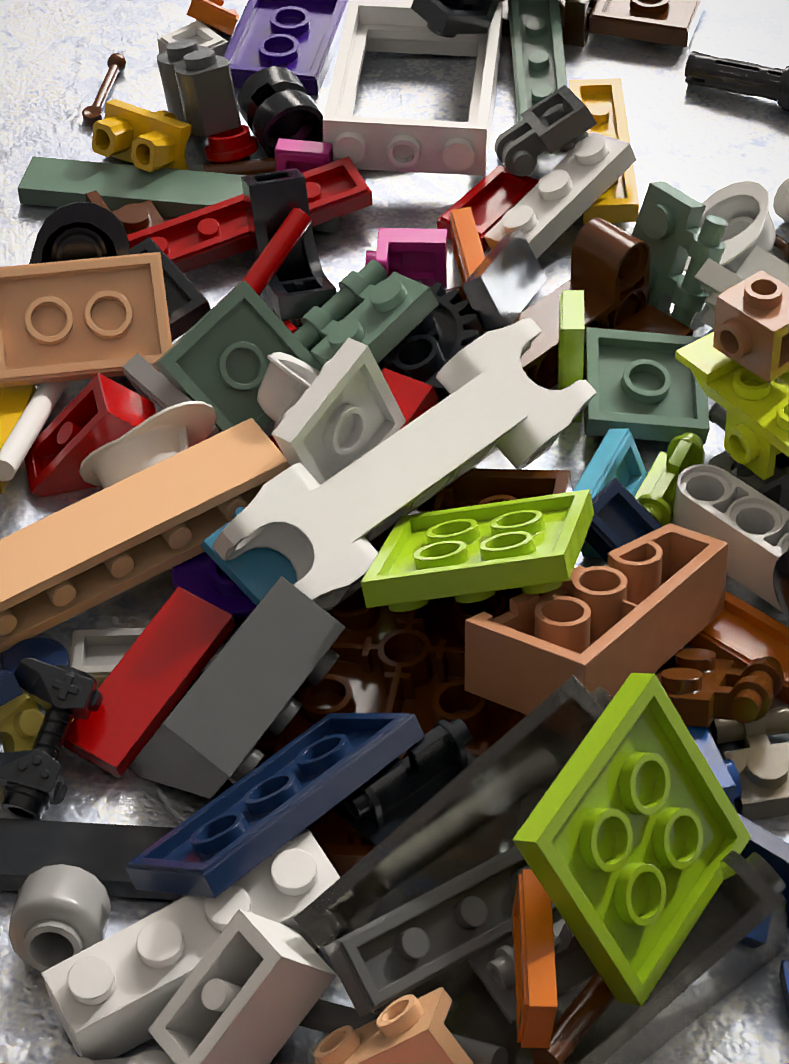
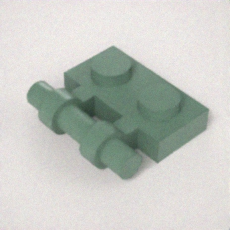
M665 181L649 182L632 232L633 236L643 240L650 247L647 305L650 304L660 311L670 310L673 303L674 308L671 317L691 328L696 312L703 311L706 304L705 300L709 295L697 281L695 275L708 258L720 264L726 248L722 239L728 222L721 217L707 215L702 229L699 228L706 208L704 204ZM688 256H690L691 260L689 266L687 268L686 274L683 275L682 273L685 268Z
M372 259L359 272L352 270L338 283L340 290L321 308L314 306L301 318L303 325L294 335L308 351L311 350L315 359L322 366L333 358L348 338L367 345L378 364L439 305V302L430 287L396 272H393L388 277L384 267Z

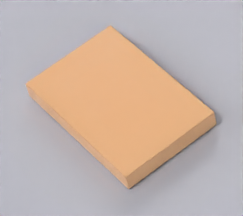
M160 252L0 267V388L93 379L98 373L105 377L125 376L123 373L125 370L122 367L137 353L156 370L161 372L154 363L172 347Z

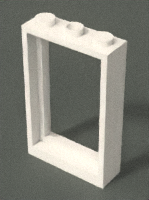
M349 0L323 117V142L332 143L333 162L349 156L356 168L362 170L486 176L501 54L503 3L499 2L487 34H457L454 38H446L428 29V22L411 9L413 0ZM365 51L477 57L468 122L352 116Z

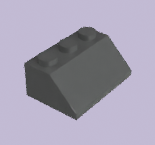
M280 576L129 765L128 769L138 777L210 799L227 780L235 784L250 773L264 756L263 753L254 747L264 732L268 730L277 737L303 705L293 697L302 683L307 681L315 688L338 660L340 655L330 647L346 627L283 576Z

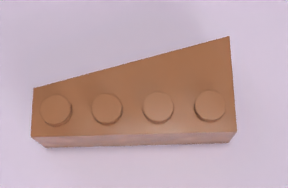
M669 523L608 552L607 565L587 568L580 565L574 568L570 580L563 582L559 588L540 597L539 594L521 593L510 599V611L494 619L493 616L484 611L465 620V691L552 724L559 730L572 732L583 737L591 730L631 673H655L724 611L728 542Z

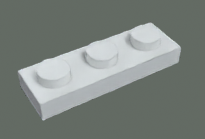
M590 132L588 137L580 140L567 156L549 173L544 175L538 184L513 208L508 210L502 219L484 235L490 251L494 249L504 236L522 229L537 259L637 161L631 143Z

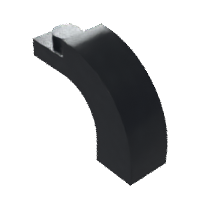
M297 168L241 177L255 261L293 208L301 209L310 216L305 176ZM311 223L262 292L265 303L282 322L290 320L296 328L303 325L301 318L314 306L321 308L337 293L336 287L323 272Z

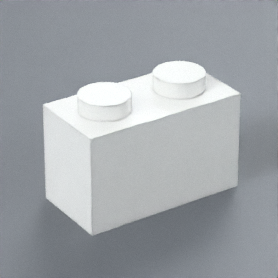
M238 909L148 1031L175 1064H270L337 975L295 928Z

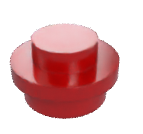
M241 125L238 128L207 136L209 144L205 147V154L208 160L218 163L250 160L249 156L258 150V142L255 137L251 136L249 127Z

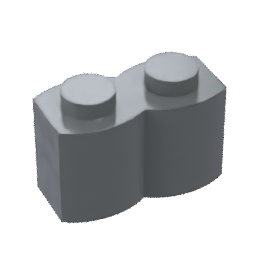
M194 39L179 40L166 46L167 52L160 53L156 57L168 112L176 115L179 121L191 124V134L195 136L207 137L240 127L241 119L228 59L215 55L214 50L197 45V41Z

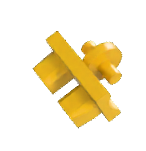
M114 99L105 102L104 119L93 124L92 150L94 153L105 157L113 156L133 163L136 168L148 172L161 168L188 170L185 161V148L191 134V124L179 121L176 115L165 110L152 112Z

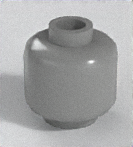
M70 865L45 866L30 874L18 891L10 918L8 935L14 952L25 964L43 972L104 940L111 909L106 888L93 874L80 867Z

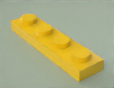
M621 78L569 80V89L587 106L597 122L595 126L587 130L588 134L595 132L630 143ZM634 164L582 214L583 224L596 217L602 218L613 225L619 222L637 221L639 199Z

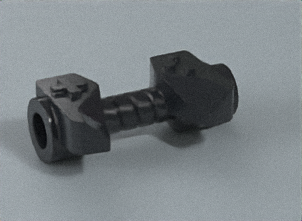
M24 658L19 661L14 672L16 680L22 692L46 708L47 711L31 750L0 753V786L5 787L3 792L5 798L1 807L9 814L21 819L41 820L44 811L48 810L51 804H60L68 790L67 786L63 784L65 776L61 763L57 761L60 753L59 750H61L64 743V738L68 733L69 726L73 719L86 720L90 717L91 711L99 710L103 695L96 689L98 684L96 679L84 671L66 665L53 666L33 658Z

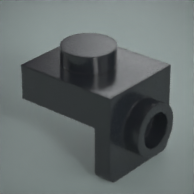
M413 0L411 9L428 22L427 27L430 31L442 37L454 38L457 34H487L500 0Z

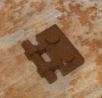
M701 648L679 650L655 673L684 724L699 727H709L714 719L735 720L745 724L763 718L772 706L773 699L780 692L784 682L782 666L774 657L756 658L745 669L735 668V660L716 659L715 652Z

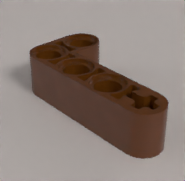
M596 217L591 219L581 228L572 246L571 279L522 311L512 323L531 318L542 330V333L532 341L531 348L521 358L523 370L535 384L548 390L558 384L559 295H562V290H584L585 331L586 327L613 329L647 306L651 254L650 247L646 242L602 218Z

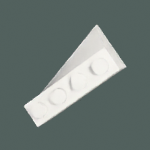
M305 828L216 898L183 895L174 903L43 971L41 974L55 1014L79 1057L91 1060L113 1059L153 1038L148 1029L238 909L295 928L313 949L351 930L347 887L310 830Z

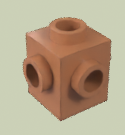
M761 270L739 284L729 287L717 296L714 310L713 348L770 383L789 371V286Z

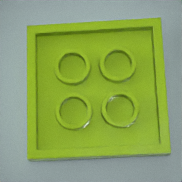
M590 489L400 516L361 581L366 608L388 605L390 611L405 612L423 607L430 599L454 596L456 602L473 603L493 596L497 590L521 587L523 593L541 594L559 588L563 582L570 580L594 516Z
M631 673L512 840L617 1002L642 1007L751 836L657 676L651 673Z

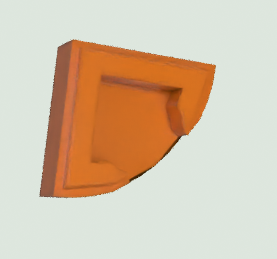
M192 0L186 14L231 36L239 20V15L235 9L228 10L222 7L223 0Z

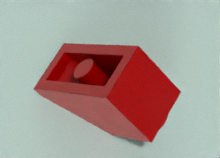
M98 373L35 439L24 458L31 493L39 497H46L101 487L83 480L79 473L82 461L94 450L120 438L149 417L157 413L155 403Z

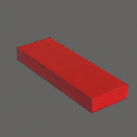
M178 586L98 688L103 695L99 710L91 711L90 717L86 720L74 719L71 722L68 733L64 738V748L120 779L235 628L233 615Z

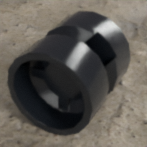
M272 66L257 71L241 86L237 97L239 112L268 158L275 157V147L279 138L323 142V115L295 73L284 67Z

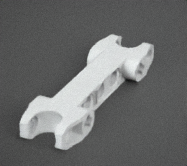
M531 318L522 319L504 328L488 331L459 351L438 372L437 380L451 395L321 485L302 463L299 462L287 468L262 486L250 504L221 531L212 547L224 561L233 560L253 548H270L280 552L291 562L296 571L297 582L294 586L325 611L332 610L362 587L361 581L378 554V551L372 546L370 541L393 526L400 516L411 513L498 449L516 469H524L552 447L561 432L584 410L597 392L586 379L578 380L562 390H548L538 386L528 378L522 368L521 358L531 348L532 341L542 333V330Z

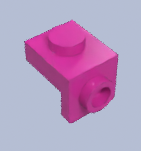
M379 228L376 251H366L365 266L373 259L384 267L388 277L393 272H396L415 281L421 280L422 284L430 288L437 282L441 283L443 288H447V229Z

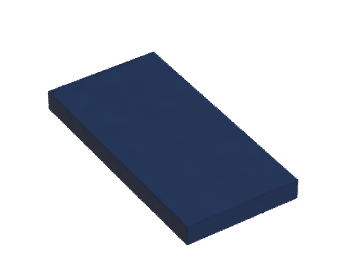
M329 713L131 860L125 869L136 890L216 898L425 737L415 714Z

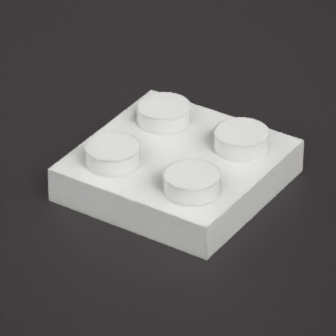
M348 338L333 358L324 364L317 378L297 403L284 414L281 423L273 431L272 435L290 466L299 462L302 463L321 485L399 431L406 422V419L369 347Z

